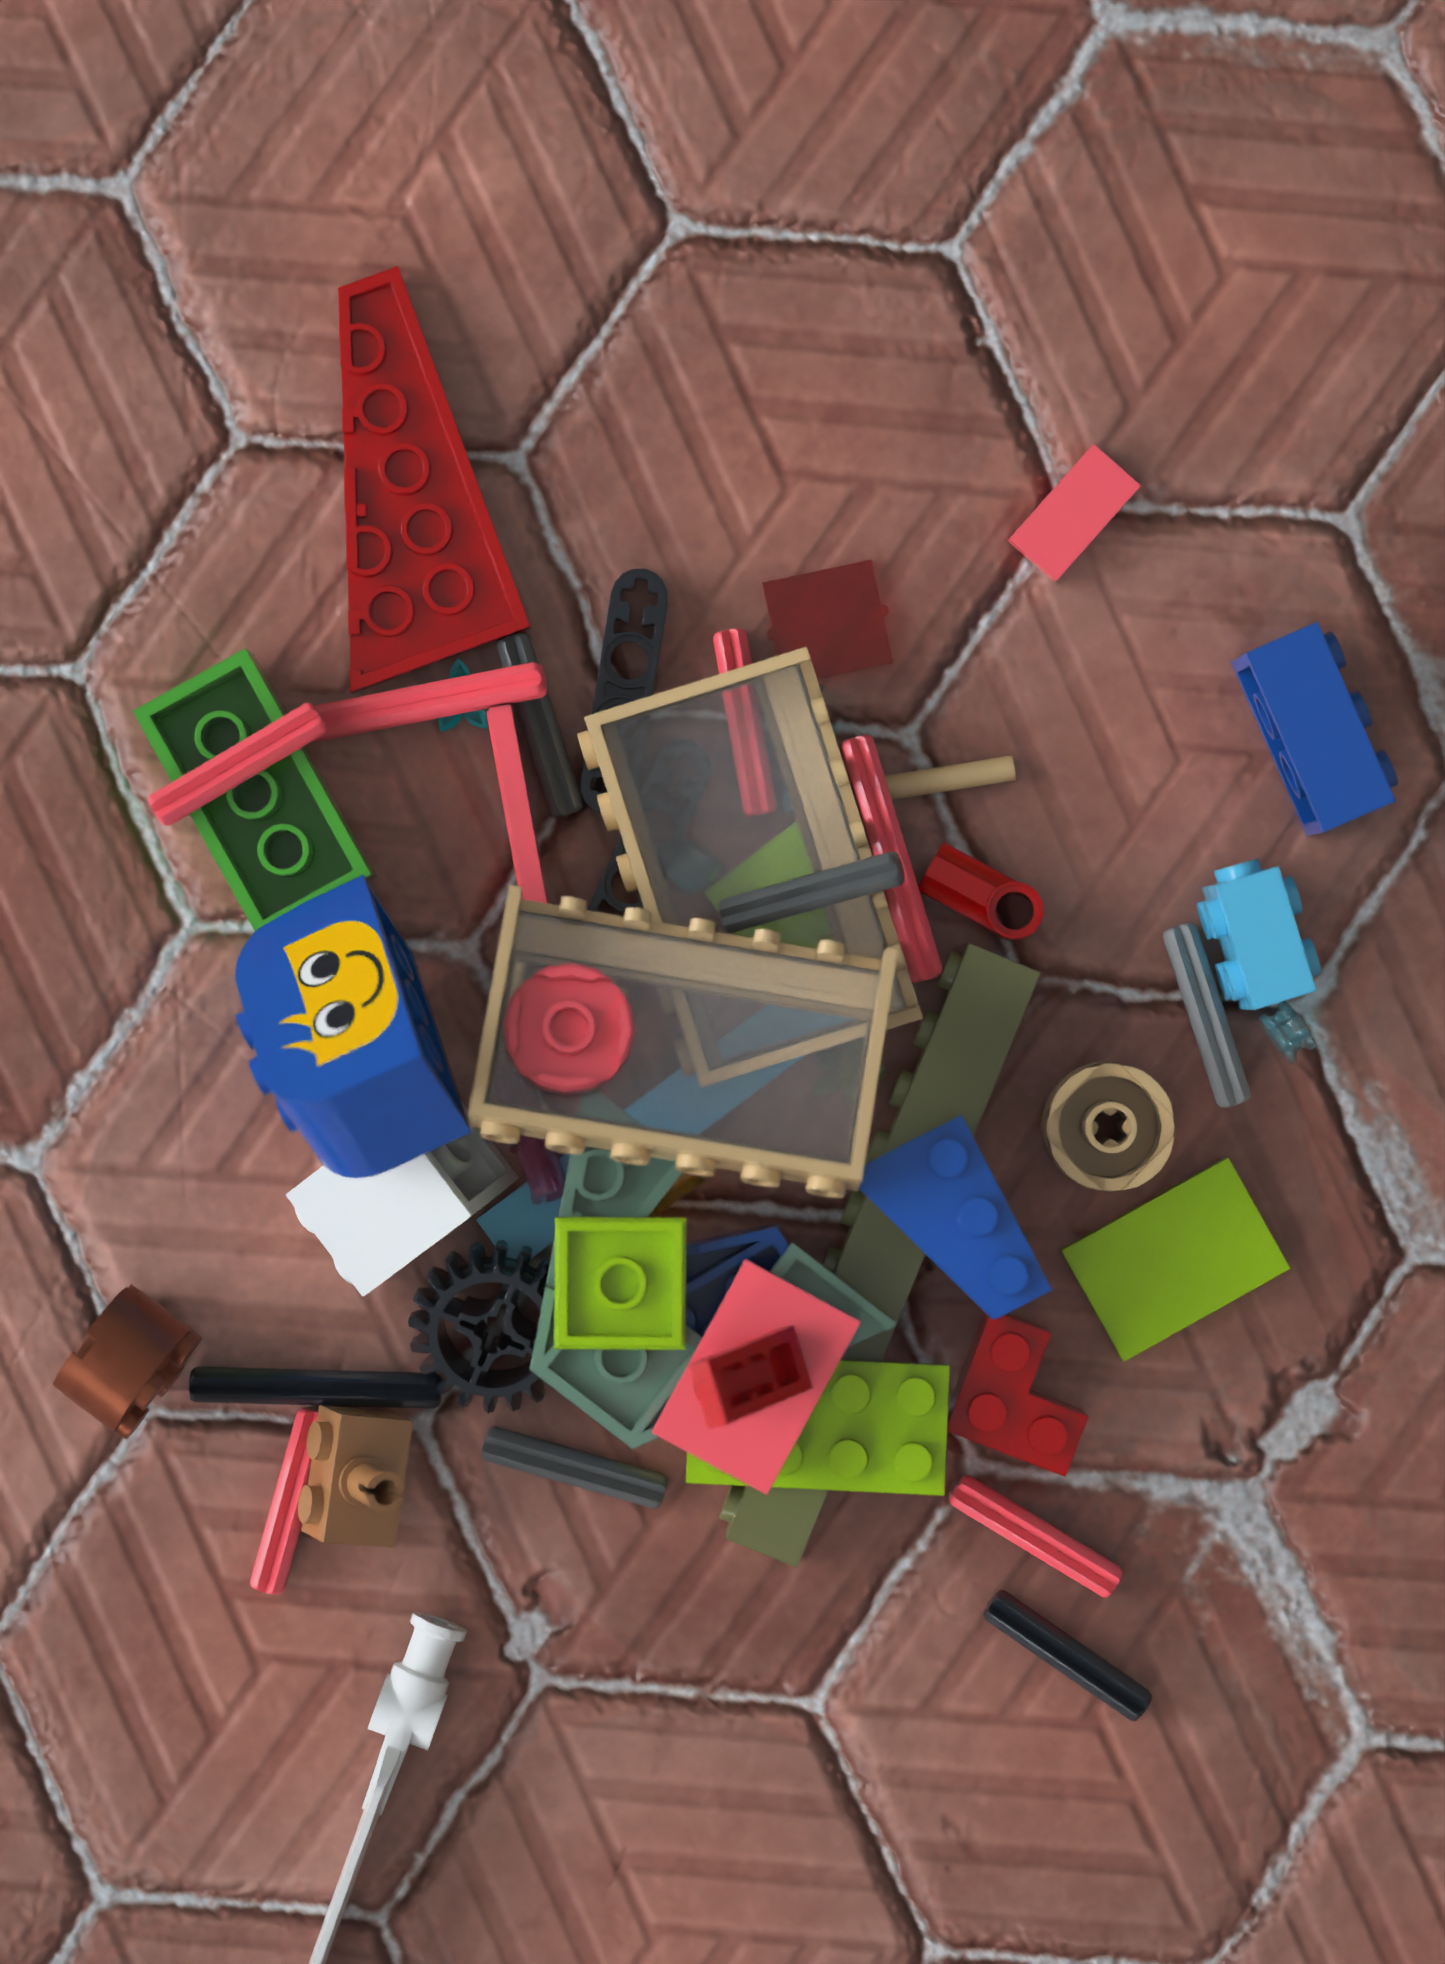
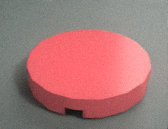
M575 963L547 966L533 974L521 987H518L509 999L503 1021L506 1052L518 1073L538 1089L563 1096L590 1093L613 1080L628 1060L635 1031L631 1005L618 986L612 983L611 979L598 969Z

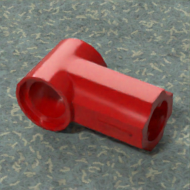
M945 842L941 844L919 885V891L923 895L990 930L1000 939L1009 942L1022 941L1032 936L1040 926L1044 915L1043 901L1038 892L1030 885L1015 881ZM1017 894L1028 900L1033 914L1030 923L1021 929L1015 930L1003 926L996 916V906L1001 898Z

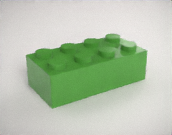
M246 648L132 711L171 782L287 714L254 654ZM305 746L190 814L254 931L306 901L361 875H364L367 881L377 877Z

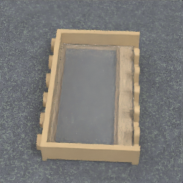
M807 647L584 717L588 730L577 733L580 747L588 770L600 767L607 792L597 795L601 814L608 832L616 829L620 830L627 852L616 856L619 871L627 893L639 891L644 909L651 912V921L689 927L690 919H706L716 923L715 932L750 938L754 937V932L757 929L772 930L781 934L780 943L815 949L818 948L819 941L832 940L845 945V954L882 959L885 948L898 950L886 1030L923 1019L884 891L733 933L727 932L721 921L719 902L722 899L873 857ZM656 986L665 1015L677 1013L683 1030L684 1038L674 1040V1044L684 1076L688 1077L696 1074L700 1088L866 1036L868 1021Z
M509 885L468 1113L469 1126L481 1128L480 1137L495 1142L518 1143L520 1135L546 1139L545 1147L547 1149L561 1153L583 1154L585 1146L611 1150V1159L626 1164L648 1165L650 1157L676 1161L675 1169L687 1174L713 1176L715 1168L741 1172V1181L757 1186L778 1187L780 1179L807 1183L806 1191L808 1193L823 1197L843 1198L845 1197L846 1190L858 1191L862 1182L898 950L885 948L882 959L845 954V945L832 940L819 941L817 949L780 943L781 934L772 930L757 929L754 932V937L750 938L715 932L716 923L706 919H690L689 927L651 921V912L641 908H626L625 916L587 910V902L576 897H561L560 906L523 900L522 887ZM575 963L598 969L609 977L612 983L618 986L631 1005L635 1031L628 1060L613 1080L590 1093L563 1096L538 1089L518 1073L506 1052L503 1021L509 999L518 987H521L533 974L547 966Z

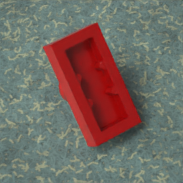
M794 1325L772 1330L689 1364L693 1376L694 1392L701 1402L708 1428L728 1425L813 1389Z

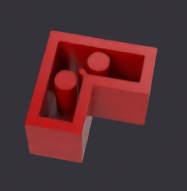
M984 1312L949 1401L947 1432L1066 1477L1089 1417L1078 1407L1031 1390L1052 1333L1044 1326L1010 1313L992 1320Z

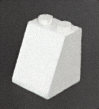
M463 1104V1108H464V1111H465V1114H466V1117H467V1120H468V1123H469V1117H468L469 1111H468V1109L465 1107V1105ZM470 1127L471 1133L387 1172L371 1177H343L331 1172L323 1165L286 1194L295 1207L296 1215L301 1224L308 1231L315 1233L334 1258V1264L338 1273L347 1282L353 1284L362 1297L470 1218L519 1179L493 1142L480 1137L481 1128Z

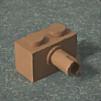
M319 1405L317 1421L311 1424L307 1435V1453L311 1459L308 1485L303 1486L298 1499V1516L302 1523L301 1531L323 1543L395 1548L401 1505L404 1500L403 1491H405L404 1483L413 1420L388 1410Z

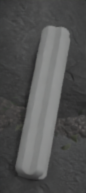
M1185 923L1169 928L1164 932L1163 939L1216 1103L1222 1108H1227L1246 1102L1250 1099L1251 1092L1198 927L1194 923Z

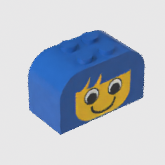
M364 875L306 901L254 932L244 945L238 957L235 970L236 984L244 1011L236 1014V1020L245 1041L251 1049H255L257 1055L249 1059V1066L264 1095L272 1093L275 1096L278 1111L291 1133L299 1130L320 1162L328 1170L348 1178H366L379 1175L471 1133L413 951Z

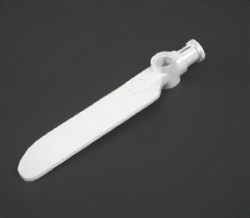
M415 1611L412 1614L410 1622L414 1626V1631L402 1662H395L391 1673L387 1674L368 1726L369 1730L383 1734L385 1738L362 1809H364L309 1964H326L378 1817L383 1813L410 1744L425 1750L429 1749L448 1696L446 1691L449 1681L444 1677L456 1642L464 1641L467 1633L465 1628L454 1622L428 1613Z

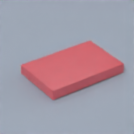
M745 1258L654 1425L652 1433L767 1495L861 1321ZM794 1325L813 1389L728 1425L708 1428L701 1402L694 1392L693 1376L689 1364L772 1330Z

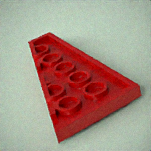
M398 266L338 288L351 694L496 642L506 636L531 629Z

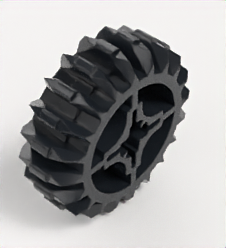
M504 1240L496 1242L493 1257H487L484 1247L477 1241L470 1245L469 1263L461 1254L451 1251L445 1259L448 1272L442 1268L431 1267L426 1275V1280L431 1288L419 1287L413 1298V1301L422 1310L412 1312L408 1320L409 1327L422 1332L412 1339L410 1344L412 1352L419 1354L431 1353L421 1364L420 1370L422 1374L432 1375L439 1371L443 1373L437 1385V1390L440 1394L449 1392L454 1385L460 1387L462 1391L459 1397V1404L462 1408L469 1406L474 1394L484 1396L483 1408L487 1414L494 1412L498 1397L504 1396L507 1406L514 1412L521 1407L522 1391L537 1403L544 1399L546 1392L544 1380L530 1370L531 1360L512 1369H489L493 1361L501 1355L512 1354L522 1358L527 1353L533 1355L537 1330H535L536 1323L528 1320L521 1314L518 1309L517 1300L520 1291H522L535 1302L541 1311L551 1259L542 1261L536 1269L528 1265L532 1256V1248L529 1246L521 1248L517 1259L507 1257L508 1245ZM487 1282L502 1283L497 1294L491 1298L477 1299L467 1296L465 1300L454 1297L462 1290L476 1284ZM506 1304L507 1308L502 1319L505 1322L501 1335L494 1336L490 1347L485 1349L484 1345L489 1334L486 1331L490 1318L497 1317L501 1305ZM445 1320L455 1323L454 1330L461 1332L471 1341L474 1351L471 1361L463 1357L452 1344L446 1330Z

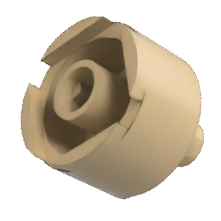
M1102 1061L1080 1066L1058 1081L1045 1102L1040 1128L1046 1151L1053 1163L1063 1174L1087 1188L1105 1192H1116L1136 1188L1152 1179L1162 1169L1172 1152L1175 1122L1171 1101L1156 1080L1135 1067ZM1118 1111L1121 1118L1116 1126L1121 1132L1120 1137L1115 1141L1107 1137L1097 1141L1094 1137L1099 1128L1094 1121L1097 1114L1102 1112L1111 1116Z

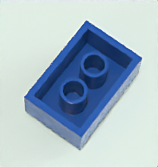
M1315 622L1251 650L1231 661L1306 836L1326 832L1396 801L1391 791L1392 787L1398 785L1395 770L1384 750L1374 752L1365 731L1366 728L1372 726L1370 713L1361 694L1357 690L1351 693L1347 690L1339 669L1346 667L1345 656L1332 631L1323 634L1319 623Z

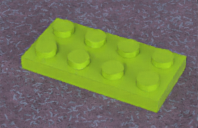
M841 1359L772 1487L944 1496L950 1364ZM687 1452L686 1483L749 1486Z

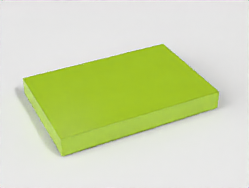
M1228 1157L1222 1158L1060 1249L1123 1362L1291 1269Z

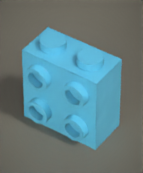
M1259 858L1214 871L1217 883L1202 887L1205 901L1197 903L1196 906L1206 938L1208 940L1212 938L1217 939L1224 962L1215 964V970L1225 1000L1233 999V1001H1236L1238 1009L1256 1010L1315 992L1316 987L1313 977L1321 975V966L1311 938L1302 940L1299 935L1294 915L1302 913L1303 909L1293 877L1283 878L1279 866L1262 869Z

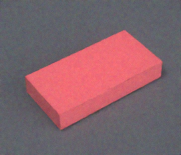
M1093 443L1008 539V542L1056 583L1141 485Z

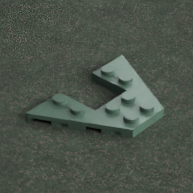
M598 1090L581 1094L578 1116L644 1127ZM585 1146L583 1154H570L559 1216L648 1217L682 1172L675 1169L676 1161L650 1157L648 1165H632L611 1159V1150ZM554 1238L530 1370L626 1445L635 1449L659 1438V1436L652 1433V1429L703 1336L686 1324L685 1350L554 1349ZM794 1242L789 1245L770 1270V1272L859 1319L861 1323L848 1347L880 1332L890 1330L896 1324L891 1317Z

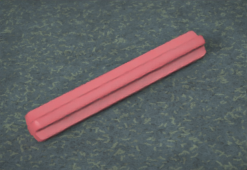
M530 662L314 705L324 720L327 730L324 735L313 742L543 698L547 694L546 675L542 665Z
M860 735L847 739L839 745V750L872 856L891 851L896 852L904 869L905 882L902 885L883 891L912 983H919L938 977L943 971L942 963L874 738L871 735Z

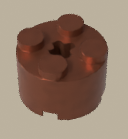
M130 1284L129 1288L126 1286L111 1301L86 1332L88 1337L77 1354L72 1351L58 1372L53 1386L114 1433L117 1432L127 1440L150 1409L147 1407L157 1395L162 1398L178 1379L185 1368L183 1364L196 1349L202 1337L146 1293Z

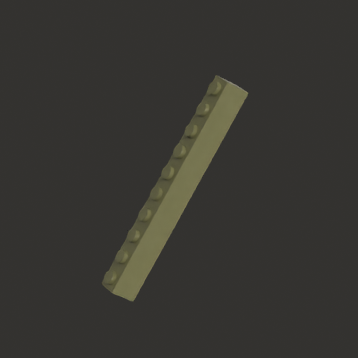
M970 943L965 944L962 954L950 951L936 985L947 991L938 1013L926 1010L912 1045L921 1048L922 1052L913 1073L905 1069L901 1070L888 1102L889 1105L898 1108L889 1132L880 1128L877 1129L868 1149L865 1164L960 1115L963 1116L974 1137L1041 972ZM858 1189V1191L851 1192L840 1219V1223L850 1226L841 1250L829 1246L822 1265L896 1322L892 1329L880 1332L848 1347L841 1359L882 1361L925 1253ZM731 1485L719 1514L720 1519L729 1522L725 1530L726 1539L797 1568L829 1490L771 1487L766 1495L751 1486Z

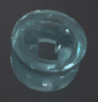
M1282 1001L1277 1004L1278 1011L1275 1015L1268 1016L1264 1013L1258 1017V1021L1278 1052L1289 1064H1292L1297 1060L1296 1054L1300 1049L1307 1048L1311 1051L1317 1044L1296 1011L1287 1001Z

